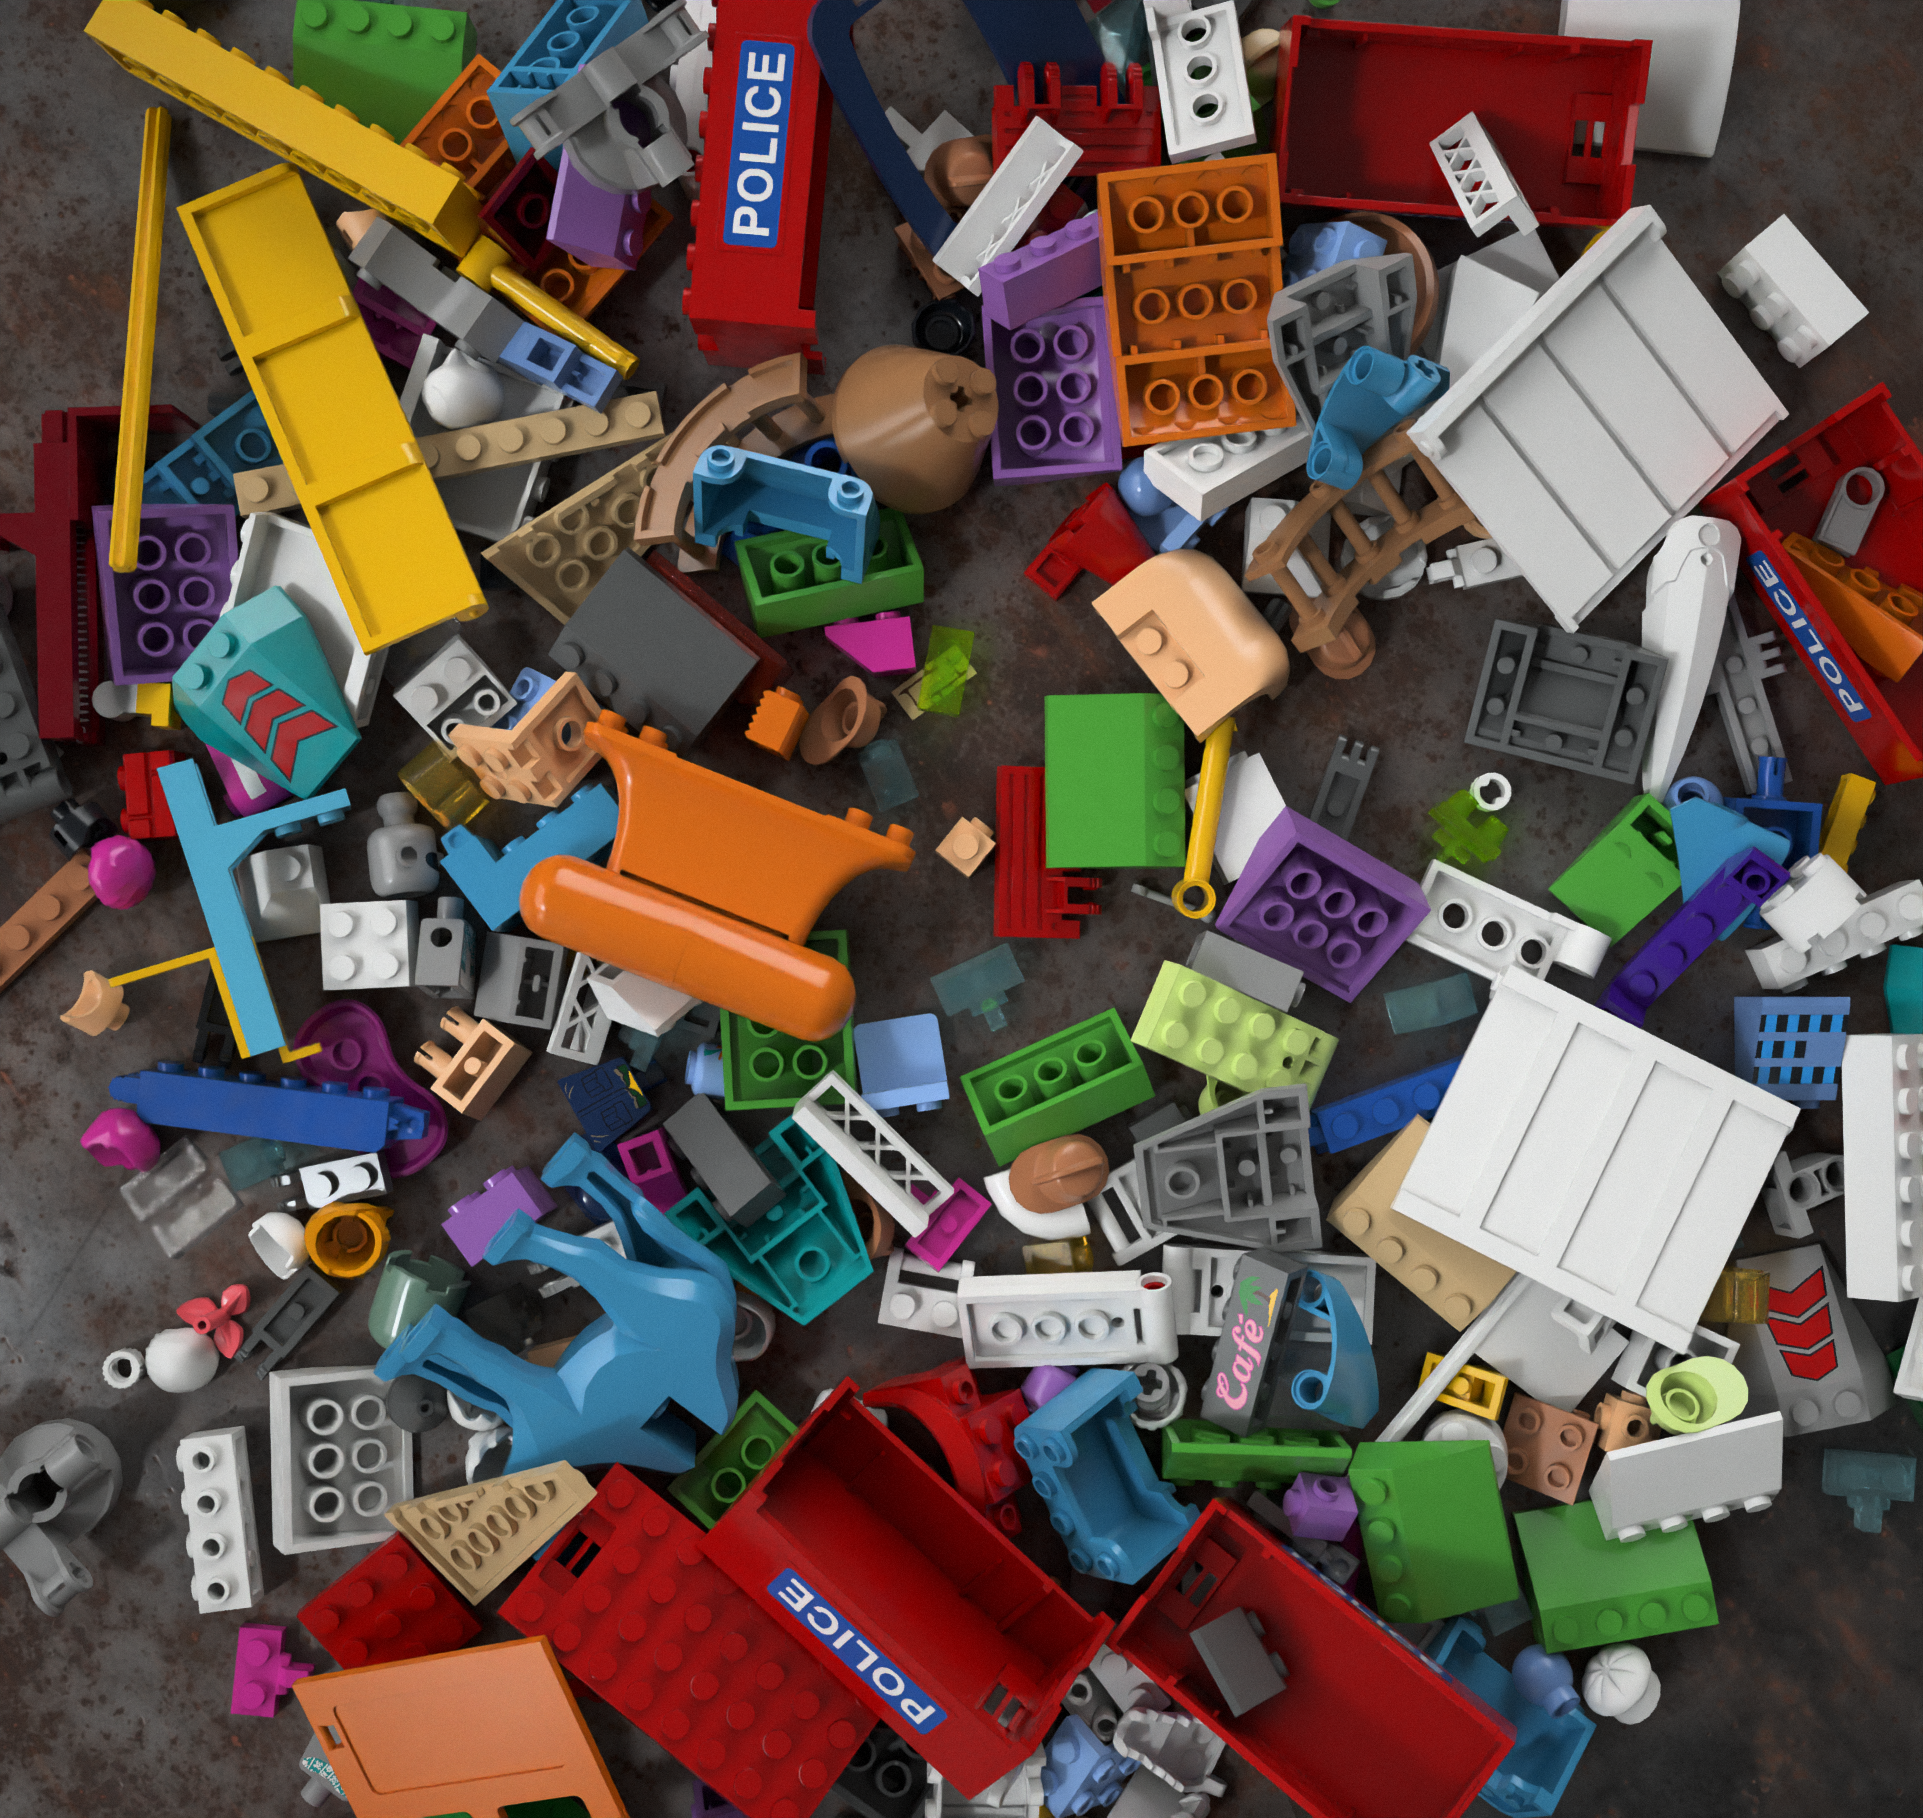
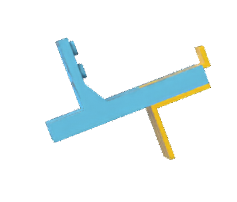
M193 759L156 768L215 947L108 979L110 988L129 984L209 959L242 1059L278 1048L284 1064L322 1052L323 1049L320 1042L290 1051L283 1023L233 871L267 834L275 832L276 837L281 839L303 832L301 824L318 820L320 827L345 820L344 812L351 810L346 789L344 788L218 825L197 763L195 764Z

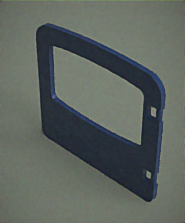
M818 0L812 7L807 21V37L816 60L847 123L879 179L923 245L935 257L958 223L952 220L936 199L899 140L869 83L849 37L851 25L882 0H862L856 6L853 0ZM962 0L990 47L1008 84L1014 85V97L1017 104V71L1020 63L1030 62L1033 65L1035 104H1044V67L1047 62H1056L1060 69L1061 86H1096L1097 106H1100V72L1103 63L1106 61L1075 0ZM1117 85L1118 104H1125V99ZM1065 177L1062 183L1065 185L1074 177Z

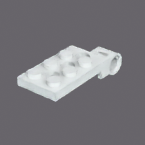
M1143 0L1148 32L1153 46L1168 154L1172 164L1257 143L1234 0L1194 11L1191 0ZM1195 28L1206 30L1205 35L1198 41L1190 42L1185 40L1188 32ZM1206 65L1212 67L1211 73L1204 79L1195 80L1190 77L1192 72L1199 66ZM1208 103L1218 105L1217 111L1212 116L1207 118L1196 116L1201 106Z
M1432 859L1420 883L1431 911L1405 941L1490 981H1493L1496 974L1500 973L1502 967L1507 965H1513L1544 981L1552 963L1584 977L1594 979L1612 939L1593 928L1577 923L1556 912L1550 913L1445 863ZM1452 903L1462 907L1465 913V920L1458 928L1447 926L1443 920L1444 909ZM1491 921L1498 923L1504 932L1503 939L1497 946L1486 944L1482 938L1483 927ZM1530 939L1537 941L1542 948V957L1535 964L1527 963L1521 956L1523 944Z

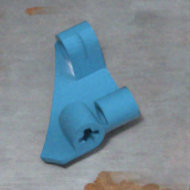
M1370 346L1360 347L1343 367L1325 400L1311 440L1306 466L1308 476L1311 479L1342 490L1351 489L1359 480L1363 470L1362 454L1381 435L1404 417L1412 415L1419 408L1441 398L1449 390V369L1416 355H1410L1405 361Z
M1694 797L1669 809L1677 850L1683 904L1726 859L1754 846L1780 866L1788 854L1790 848L1789 839L1749 822L1748 818L1719 803H1709L1701 798ZM1751 903L1716 939L1724 941L1729 937L1756 905Z
M1307 1270L1298 1306L1331 1323V1362L1327 1373L1308 1369L1297 1374L1292 1382V1397L1295 1403L1303 1409L1315 1411L1338 1423L1363 1429L1379 1411L1377 1371L1365 1328L1341 1282L1335 1277L1314 1270ZM1321 1283L1322 1293L1319 1299L1315 1301L1314 1291ZM1319 1383H1322L1319 1392L1315 1398L1316 1387Z

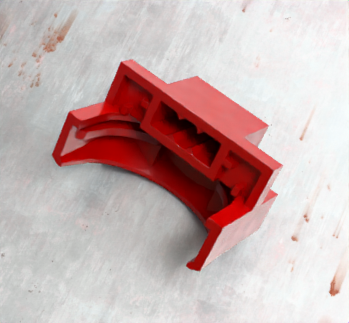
M962 1355L956 1356L930 1371L891 1378L863 1393L864 1407L890 1406L902 1409L916 1417L931 1432L947 1458L954 1478L956 1492L1008 1540L1023 1531L1019 1521L1022 1515L1014 1491L1032 1481L1033 1476L1025 1459L1020 1456L1014 1445V1429L1029 1417L1020 1388L982 1395L976 1374L973 1369H969L966 1357Z

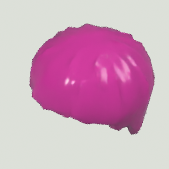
M116 835L94 843V846L91 848V861L88 865L89 884L97 898L105 906L120 910L129 909L145 900L148 892L152 889L157 874L156 862L152 859V854L144 844L130 837Z
M109 1108L101 1112L80 1139L82 1147L88 1150L105 1167L123 1165L127 1170L138 1169L143 1173L150 1171L160 1158V1140L150 1123H144L135 1111L126 1108Z

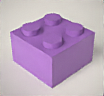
M513 1165L506 1170L502 1169L483 1183L487 1191L482 1195L479 1191H476L472 1195L465 1196L448 1209L452 1217L441 1225L471 1267L485 1260L482 1258L485 1252L484 1248L516 1209H521L537 1223L558 1207L529 1166L516 1170Z

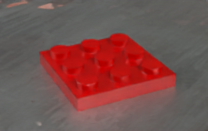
M399 1530L300 1608L296 1615L344 1670L456 1651L481 1631L484 1623L432 1563Z

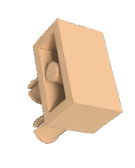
M455 1006L447 1014L455 1019L459 1025L443 1017L440 1027L463 1043V1046L453 1058L438 1047L434 1041H428L420 1048L432 1056L433 1059L417 1051L414 1062L421 1065L437 1078L430 1088L462 1114L482 1121L533 1052L501 1027L485 1019L478 1023L459 1006Z

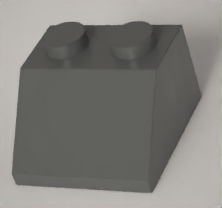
M1239 1606L1189 1634L1235 1718L1288 1688L1284 1678L1290 1676L1289 1670L1277 1651L1270 1654L1261 1639L1267 1635V1632L1254 1610L1247 1614L1244 1607Z

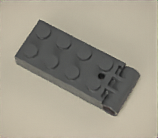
M0 603L1 825L72 797L73 791L54 741L39 738L38 698L4 606Z

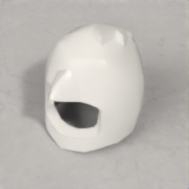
M456 348L452 349L443 365L432 371L424 380L421 392L422 401L431 419L437 425L449 431L493 423L501 414L504 404V386L493 366L479 360H465Z

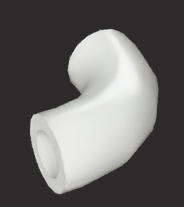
M1011 1168L983 1178L986 1189L1000 1215L1022 1233L1049 1241L1079 1238L1091 1234L1090 1225L1082 1203L1053 1213H1035L1026 1210L1017 1203L1011 1193L1009 1185Z

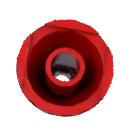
M1107 482L1100 484L1085 497L1087 501L1080 508H1074L1051 535L1050 542L1048 543L1055 552L1112 586L1138 566L1157 556L1114 488Z

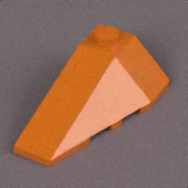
M1792 532L1781 544L1844 639L1857 655L1869 664L1873 672L1898 683L1923 652V594L1903 583L1898 589L1892 588L1878 580L1879 572L1867 566L1863 570L1852 569L1844 565V558L1839 553Z

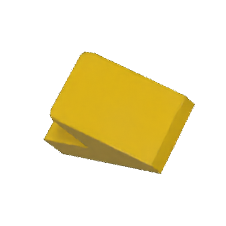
M1427 1352L1418 1389L1443 1360L1445 1355ZM1465 1363L1436 1400L1498 1421L1509 1378L1490 1367Z

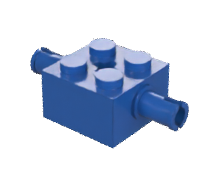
M1758 756L1759 767L1756 795H1751V799L1723 797L1724 806L1748 818L1749 822L1790 840L1788 854L1781 865L1788 871L1804 856L1807 855L1811 859L1818 854L1823 804L1787 801L1788 797H1783L1788 758ZM1757 905L1743 923L1744 928L1772 930V927L1759 914L1761 909Z

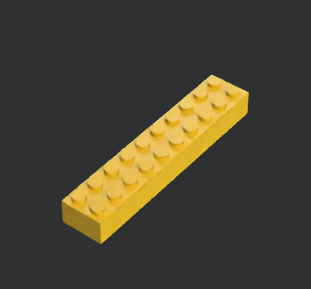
M102 0L84 32L127 72L464 259L480 233L477 215L483 209V205L479 202L481 195L464 183L466 177L456 168L444 162L440 167L429 162L430 157L413 144L407 143L403 148L394 143L395 138L380 126L372 123L367 128L359 123L360 119L347 108L336 104L334 109L324 104V98L309 87L301 85L298 90L290 86V80L270 66H267L264 71L255 66L256 62L243 51L232 47L231 51L228 52L221 48L222 43L210 33L198 28L196 33L188 30V25L181 18L168 10H164L162 15L153 10L154 6L148 0Z

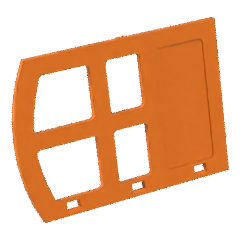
M546 1635L298 1678L291 1685L357 1818H423L457 1812H467L472 1818H509L503 1806L568 1796L580 1797L584 1801L591 1818H630ZM334 1725L342 1741L341 1743L336 1744L328 1726Z

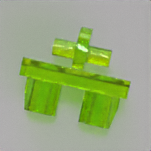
M1460 789L1446 800L1435 803L1427 812L1452 835L1450 837L1441 828H1438L1431 837L1442 846L1435 857L1443 863L1452 855L1464 865L1471 858V855L1461 847V844H1463L1483 863L1489 860L1494 861L1502 852L1497 847L1502 843L1509 828L1493 815L1488 816L1478 829L1470 824L1466 818L1479 803L1465 789Z

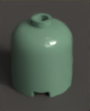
M399 1250L390 1253L387 1257L369 1313L368 1327L371 1336L380 1346L387 1349L409 1323L415 1327L434 1304L439 1305L452 1317L457 1318L471 1285V1281H463L466 1272L453 1263L437 1256L431 1255L429 1261L424 1262L410 1259L413 1253L410 1250Z

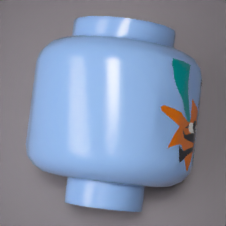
M703 1042L696 1051L690 1050L685 1071V1084L691 1085L694 1095L704 1093L711 1099L725 1101L722 1044Z

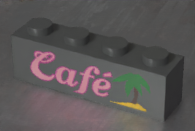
M1264 1247L1244 1253L1238 1259L1233 1270V1279L1235 1280L1233 1292L1222 1312V1319L1225 1320L1221 1337L1216 1341L1212 1350V1360H1214L1212 1372L1201 1392V1399L1204 1402L1200 1417L1244 1438L1266 1427L1309 1266Z

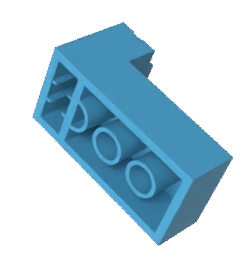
M557 0L487 90V95L516 164L520 162L530 147L533 146L519 126L513 127L509 120L538 98L544 97L576 75L579 64H588L598 55L612 46H617L649 23L641 0ZM563 144L544 156L558 173Z
M592 783L587 784L571 797L573 801L571 806L561 813L557 809L548 813L537 822L538 831L526 840L523 836L517 837L501 851L492 840L474 835L465 825L459 824L441 838L448 855L440 863L492 931L510 933L524 922L520 914L518 899L522 882L532 867L544 858L558 854L576 856L597 865L610 856L619 815V797L614 790L601 783L596 787Z

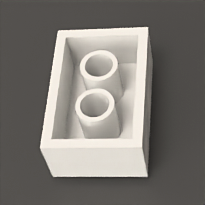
M1785 214L1747 244L1717 273L1722 278V285L1728 294L1741 300L1750 311L1749 314L1753 323L1761 330L1767 331L1778 343L1777 348L1780 354L1787 361L1795 363L1798 368H1801L1832 345L1869 313Z

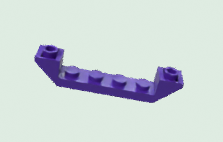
M1754 846L1726 859L1613 976L1594 1006L1641 1028L1644 1023L1646 1009L1751 903L1760 908L1790 878L1791 873Z

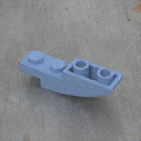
M523 322L496 361L500 365L540 386L545 384L600 414L623 379V376L616 369L584 354L576 345L527 322Z

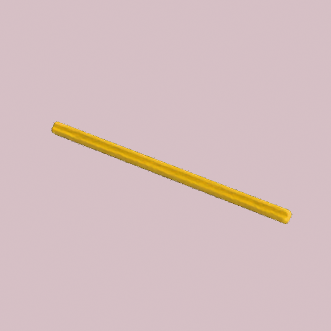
M162 106L158 108L149 107L145 113L109 565L118 573H132L137 568L172 120L168 110Z

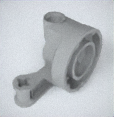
M676 0L641 29L617 46H612L585 65L579 73L544 97H540L526 106L509 120L513 127L519 126L534 147L535 152L533 155L537 161L563 144L573 167L591 185L612 194L638 195L658 185L664 188L695 165L692 161V155L686 148L688 141L686 114L676 92L658 75L666 67L684 57L710 37L706 30L700 31L686 10V0ZM614 101L630 103L645 115L650 125L651 141L646 148L640 147L637 143L639 138L630 135L623 128L620 122V111L612 107Z
M70 1418L44 1421L15 1437L0 1456V1550L3 1549L24 1574L36 1605L51 1617L60 1616L65 1610V1604L79 1592L84 1593L92 1588L93 1578L90 1572L67 1548V1545L104 1522L117 1505L123 1484L121 1460L110 1439L91 1424ZM45 1469L51 1479L63 1488L57 1492L52 1505L40 1497L34 1483V1474L40 1473ZM63 1584H65V1587H64L63 1589L59 1590V1588H60Z

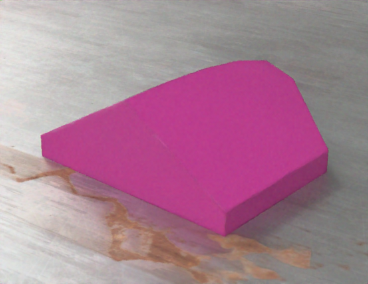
M359 278L352 293L380 358L411 370L423 333L431 336L436 323L386 286L382 285L377 291Z

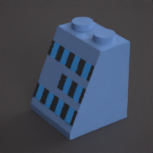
M1734 997L1735 1076L1783 1100H1793V1105L1802 1109L1820 1108V1100H1836L1849 1019L1850 997Z

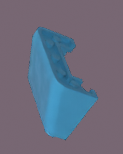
M716 445L704 450L693 471L695 543L716 548L718 538L721 535L735 530V535L743 537L749 521L828 540L826 558L835 559L836 557L840 561L842 566L841 579L862 584L879 538L881 519L873 492L865 481L856 477L725 445Z
M1464 1617L1449 1619L1425 1649L1424 1653L1518 1728L1516 1743L1478 1795L1500 1812L1513 1818L1551 1816L1597 1725L1584 1715L1585 1711L1579 1704L1565 1716L1552 1719L1543 1706L1540 1707L1529 1703L1517 1692L1512 1680V1674L1483 1652L1486 1640L1482 1635L1481 1627Z

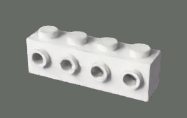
M1920 879L1899 881L1867 895L1865 898L1858 899L1857 901L1861 905L1854 914L1825 939L1817 934L1808 939L1807 941L1813 947L1805 952L1796 953L1780 935L1745 950L1762 989H1782L1783 993L1795 991L1808 984L1806 977L1819 971L1822 976L1838 972L1847 967L1845 960L1857 954H1860L1861 958H1867L1887 949L1884 942L1895 937H1899L1900 941H1904L1922 934L1923 886Z
M245 1426L193 1432L180 1440V1446L177 1448L176 1453L177 1466L179 1471L184 1473L185 1481L181 1504L184 1514L189 1516L190 1532H188L186 1539V1548L189 1557L194 1559L195 1575H193L191 1582L192 1596L199 1603L200 1614L249 1608L264 1597Z

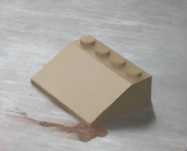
M1417 1114L1334 1198L1326 1220L1455 1329L1461 1332L1490 1305L1517 1271L1390 1208L1430 1126L1429 1122Z

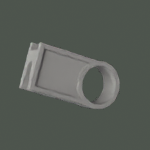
M1858 467L1848 471L1838 479L1812 537V541L1846 558L1856 554L1879 501L1884 494V481L1878 472L1872 468ZM1861 475L1869 480L1873 493L1868 504H1856L1848 497L1846 485L1851 476Z

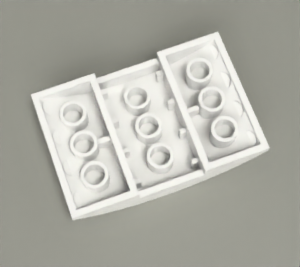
M1562 0L1558 36L1628 41L1633 39L1653 40L1645 104L1640 105L1634 150L1711 158L1714 155L1730 84L1741 0ZM1576 121L1574 143L1584 144L1587 121ZM1595 122L1592 145L1602 146L1605 122Z

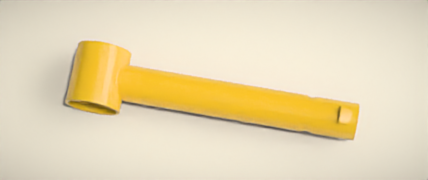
M484 235L479 236L456 268V272L487 294L494 287L594 359L616 369L623 376L624 380H628L635 373L640 363V359L617 342L612 341L606 334L509 267L513 258Z
M1230 716L1206 738V748L1203 754L1184 878L1174 886L1171 895L1175 909L1181 914L1194 919L1207 916L1213 910L1216 902V895L1211 885H1209L1230 757L1229 751L1232 745L1233 732L1238 731L1235 723L1236 718ZM1199 886L1204 893L1203 903L1197 909L1189 910L1183 903L1184 892L1189 887Z

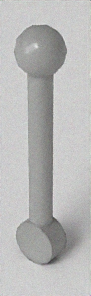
M1133 883L1132 893L1174 907L1170 896ZM1183 901L1185 907L1189 910L1198 908V906ZM1213 908L1207 916L1200 919L1205 923H1211L1216 918V911Z

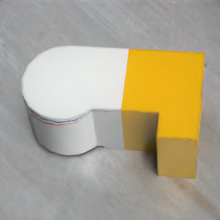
M106 681L98 685L93 692V707L103 717L120 722L129 721L135 716L151 717V726L164 730H181V717L174 710L172 684L145 683L115 686L112 681Z

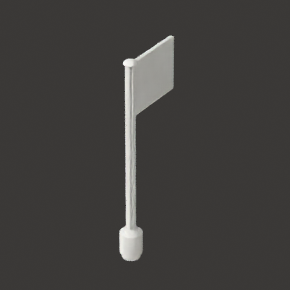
M1516 1272L1375 1442L1402 1441L1474 1353L1533 1398L1571 1413L1630 1342L1612 1328L1592 1355L1588 1354L1580 1348L1578 1335L1552 1318L1551 1311L1564 1295ZM1348 1473V1475L1345 1478H1348L1350 1482V1477ZM1285 1533L1281 1535L1289 1543L1291 1538ZM1312 1555L1311 1558H1308L1314 1564H1316L1319 1560L1314 1555Z

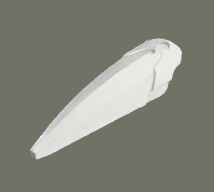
M1691 515L1674 522L1667 531L1662 548L1653 557V563L1647 575L1646 608L1642 612V648L1669 658L1642 754L1644 794L1650 793L1660 804L1663 803L1697 721L1717 655L1728 602L1735 588L1741 536L1737 527L1730 521L1714 517Z

